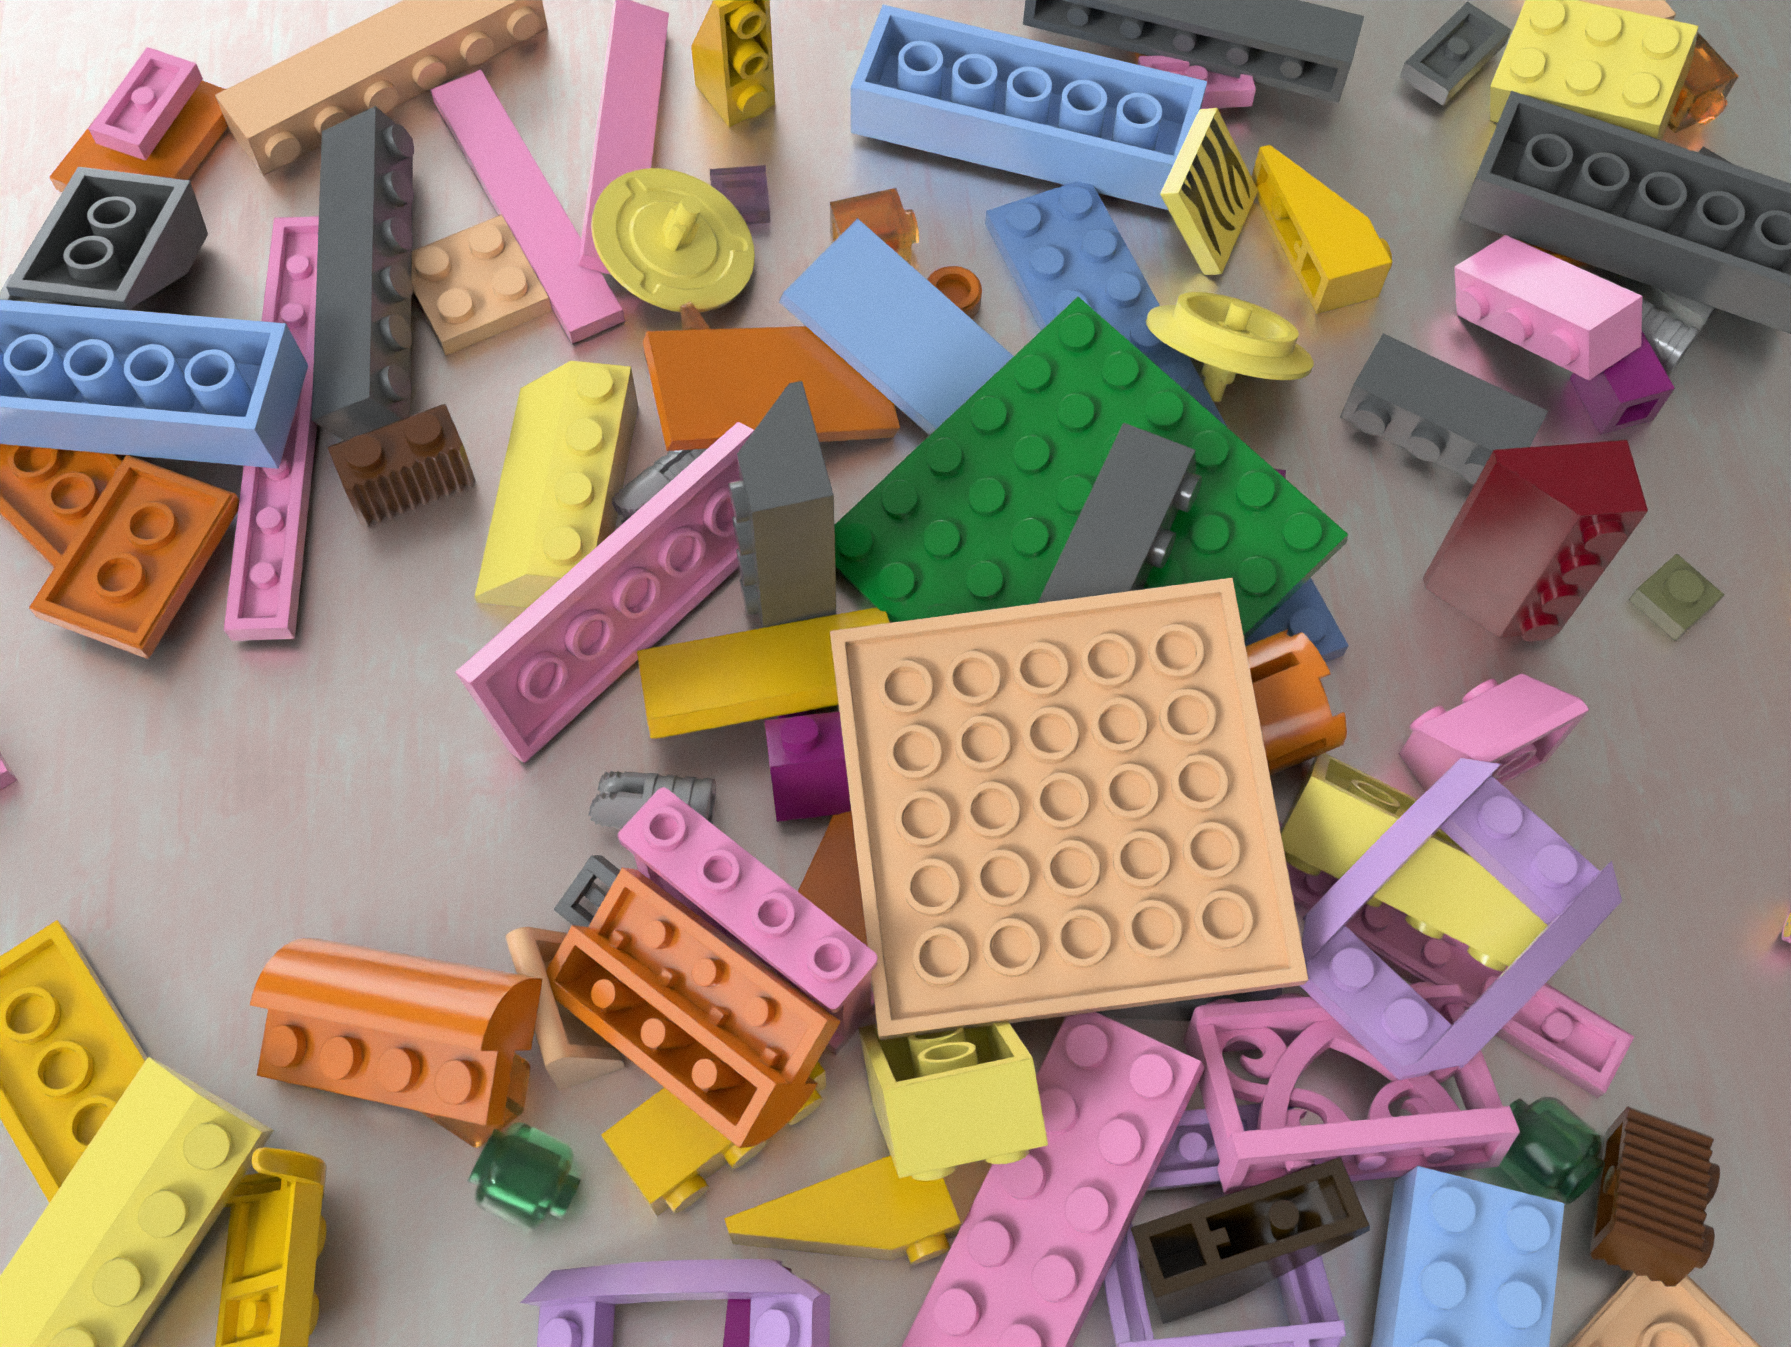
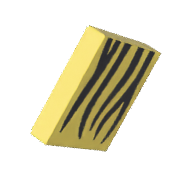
M1218 108L1200 109L1196 115L1160 195L1203 274L1217 275L1223 273L1258 189Z

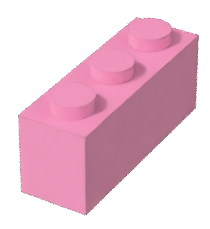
M1507 235L1501 237L1454 267L1455 301L1458 316L1587 380H1591L1641 347V295Z

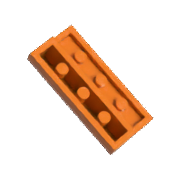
M621 868L589 926H571L546 970L555 1000L739 1148L752 1147L766 1141L781 1130L803 1107L818 1085L809 1075L841 1022L635 869Z
M319 938L296 939L284 945L267 962L258 977L251 996L250 1006L268 1009L256 1076L485 1126L503 1124L514 1052L531 1050L543 978Z

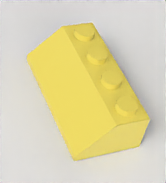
M569 361L520 388L474 596L476 603L528 608L615 531L618 513L614 509L612 498L619 490L623 489L638 411V401L631 366Z
M1326 753L1316 756L1280 829L1286 861L1307 874L1318 876L1322 870L1340 879L1418 799ZM1441 829L1366 903L1373 907H1380L1382 902L1406 913L1405 920L1409 925L1432 938L1442 939L1444 934L1449 935L1468 945L1467 952L1474 959L1497 971H1504L1507 966H1510L1548 926Z
M148 1057L0 1275V1347H133L251 1167L254 1151L264 1147L274 1130L156 1059Z

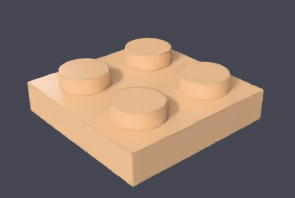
M502 214L412 251L411 282L413 296L445 356L552 311L549 296Z

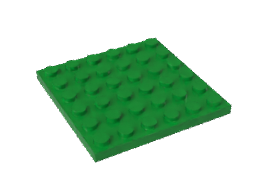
M1077 296L834 524L835 569L873 607H877L880 611H886L890 623L1037 604L1123 423L1195 449L1196 474L1202 476L1201 487L1191 510L1188 513L1179 510L1170 531L1176 533V540L1165 566L1162 569L1155 566L1152 567L1144 588L1151 589L1233 578L1244 641L1347 543L1348 533Z

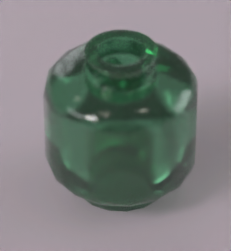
M1542 1097L1529 1105L1521 1098L1515 1100L1509 1106L1520 1133L1498 1167L1527 1194L1554 1201L1561 1199L1566 1205L1571 1204L1593 1184L1605 1166V1162L1598 1157L1602 1147L1600 1135L1556 1097Z
M517 1122L509 1126L505 1133L494 1128L467 1181L476 1185L474 1200L480 1209L522 1230L531 1231L539 1227L548 1214L559 1219L563 1217L578 1189L581 1179L569 1174L574 1162V1153L567 1143L527 1123Z

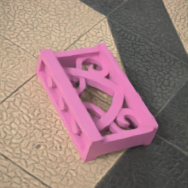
M662 787L658 789L619 831L618 838L620 844L634 855L639 872L841 1021L826 1046L829 1051L837 1055L858 1030V1027L864 1023L875 1009L874 994L871 991V972L877 966V954L667 788Z
M1429 982L1410 984L1451 1025L1466 1011L1463 1005L1465 996L1459 984L1437 986ZM1287 993L1279 995L1272 1000L1237 1002L1233 999L1215 1000L1194 1009L1184 1038L1187 1053L1201 1061L1205 1067L1198 1084L1220 1160L1217 1170L1224 1194H1232L1339 1157L1343 1161L1351 1182L1402 1177L1416 1166L1440 1172L1498 1167L1520 1133L1511 1107L1503 1106L1481 1050L1462 1068L1459 1066L1431 1071L1425 1076L1398 1080L1311 996L1304 997L1297 993ZM1328 1048L1362 1061L1392 1081L1377 1093L1369 1108L1367 1120L1350 1121L1336 1104L1324 1096L1309 1090L1294 1088L1305 1069ZM1260 1049L1263 1057L1251 1059L1241 1055L1239 1062L1252 1076L1270 1079L1268 1084L1252 1083L1236 1076L1226 1067L1222 1052ZM1454 1076L1466 1110L1459 1109L1440 1083ZM1408 1095L1411 1099L1404 1101L1400 1109H1405L1412 1115L1393 1117L1388 1106L1395 1100ZM1234 1097L1245 1101L1261 1103L1257 1130L1244 1131ZM1288 1106L1301 1108V1109H1291V1110H1287ZM1305 1110H1308L1321 1117L1324 1124L1301 1126L1300 1119L1305 1117L1307 1113Z

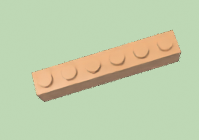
M402 0L216 94L215 97L231 134L264 176L320 147L322 131L374 106L385 114L402 103L439 86L454 76L484 63L489 58L547 29L543 1Z

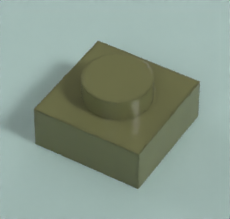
M1675 554L1636 589L1629 598V601L1673 640L1677 641L1715 607L1725 594L1680 555Z

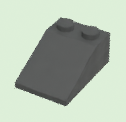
M77 167L7 283L6 288L9 295L129 310L186 275L208 236L191 181Z

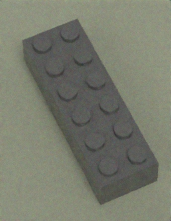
M1514 91L1510 92L1460 214V220L1791 334V183Z

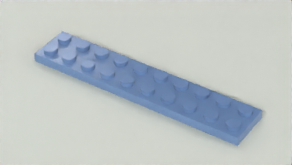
M1076 181L986 211L985 225L1040 330L1046 327L1077 296L1080 297L1227 427L1189 357L1162 342L1148 329L1146 325L1148 312L1160 305L1093 185ZM1311 578L1245 641V646H1248L1287 629L1288 636L1303 632L1318 649L1325 662L1344 656L1349 646Z

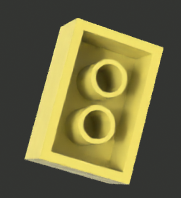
M1525 0L1490 86V121L1498 123L1510 92L1514 91L1662 140L1693 61L1699 26L1579 0Z
M1008 1021L993 1023L992 1026L970 1029L958 1028L955 1031L910 1035L908 1037L886 1040L879 1039L877 1024L858 1027L873 1108L899 1178L912 1175L916 1180H936L952 1174L956 1170L957 1165L984 1159L991 1164H1008L1025 1158L1029 1154V1149L1048 1145L1033 1057Z

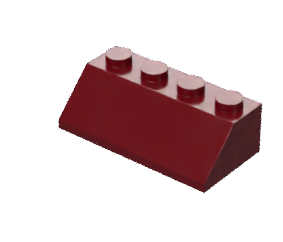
M1628 440L1493 450L1423 576L1425 588L1498 638L1522 636L1523 640L1534 642L1549 639L1560 633L1648 512Z

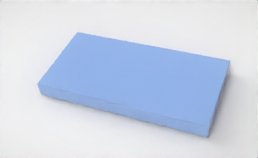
M858 218L783 292L779 301L781 305L929 435L1014 357Z

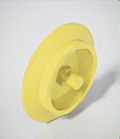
M661 168L635 170L613 180L602 191L595 204L591 229L593 242L602 263L624 288L652 305L683 313L715 310L734 300L743 291L751 277L755 251L752 236L745 220L722 193L694 176Z
M1188 292L1178 297L1176 305L1158 306L1148 312L1146 325L1158 339L1173 349L1204 362L1201 371L1202 375L1206 377L1204 386L1214 402L1222 400L1226 385L1233 383L1236 373L1271 380H1297L1308 376L1314 366L1311 355L1296 343L1299 333L1294 325L1276 313L1244 300L1214 293Z

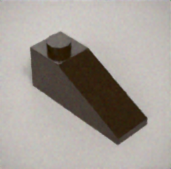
M1339 1157L1131 1227V1231L1161 1320L1165 1324L1231 1302L1370 1231V1225L1343 1161Z

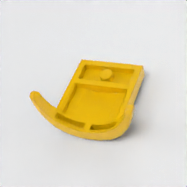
M261 1147L256 1149L252 1155L253 1168L259 1173L245 1175L225 1207H231L215 1347H308L309 1336L316 1327L319 1315V1300L314 1292L316 1260L321 1254L326 1240V1221L321 1215V1208L325 1194L327 1166L321 1158L310 1154L286 1149Z

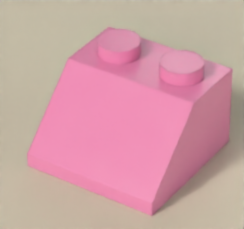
M1522 673L1500 685L1495 679H1489L1469 691L1462 699L1463 704L1448 712L1445 711L1443 706H1437L1414 720L1409 727L1412 730V734L1399 755L1425 792L1460 758L1501 764L1492 776L1503 785L1547 762L1587 714L1589 708L1581 698Z

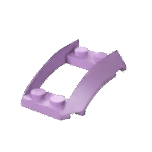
M1460 758L1360 857L1303 918L1305 924L1301 943L1308 981L1304 985L1299 986L1398 1080L1425 1076L1431 1071L1445 1068L1464 1067L1536 994L1622 902L1612 861L1601 871L1592 865L1492 776L1501 765L1499 763ZM1439 829L1444 831L1548 925L1452 1025L1345 926Z
M1261 1103L1237 1106L1244 1131L1257 1130ZM1290 1106L1287 1108V1110L1294 1109V1107ZM1205 1109L1184 1111L1147 1191L1221 1184L1217 1170L1220 1160ZM1132 1222L1103 1281L1116 1347H1339L1342 1337L1346 1336L1344 1320L1339 1319L1322 1256L1277 1278L1290 1326L1154 1339L1142 1284L1136 1244L1131 1231V1227H1133Z
M774 1259L650 1261L552 1270L520 1302L540 1306L537 1347H613L616 1304L714 1299H751L749 1347H829L830 1295L809 1280L797 1277L782 1266V1261Z

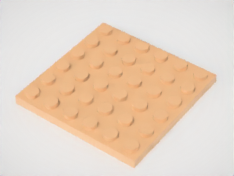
M1233 578L830 631L867 944L878 957L877 966L872 970L871 978L880 1040L955 1031L958 1028L970 1029L992 1026L993 1023L1005 1021L1016 1023L1304 985L1308 981Z

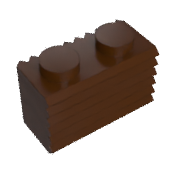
M446 404L327 447L360 524L366 527L370 526L372 520L380 523L384 516L392 518L395 512L404 514L407 507L415 510L418 503L427 505L430 499L438 501L441 494L450 496L453 490L461 492L464 486L472 488L476 482L464 445Z
M1627 1106L1605 1133L1590 1248L1591 1257L1594 1260H1605L1608 1265H1619L1622 1271L1633 1270L1636 1276H1647L1650 1281H1661L1665 1287L1676 1286L1694 1268H1703L1710 1258L1715 1239L1713 1227L1704 1224L1707 1216L1705 1209L1713 1199L1720 1179L1719 1165L1709 1161L1713 1153L1710 1148L1714 1139L1709 1135Z

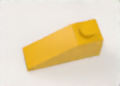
M1273 146L1259 147L1251 176L1258 189L1256 198L1315 313L1320 314L1379 297L1388 272L1392 267V253L1387 241L1384 238H1379L1370 219Z
M891 1155L724 1218L732 1243L735 1245L893 1261L907 1255L911 1265L928 1261L949 1251L951 1247L948 1239L957 1236L961 1224L944 1178L928 1181L916 1180L912 1175L899 1178Z

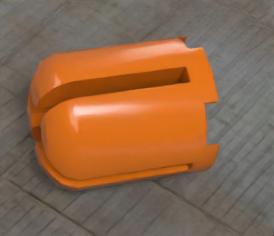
M1288 629L1246 646L1270 776L1344 745L1347 736L1345 712L1332 717L1328 699L1320 680L1331 675L1328 666L1318 649L1303 632L1288 636Z

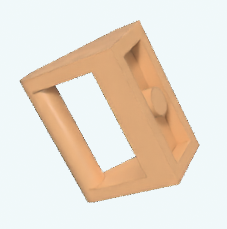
M521 927L509 932L505 938L516 974L543 978L534 1032L545 1068L558 1090L561 1091L625 1068L619 1050L554 998L546 970L567 933L534 927Z

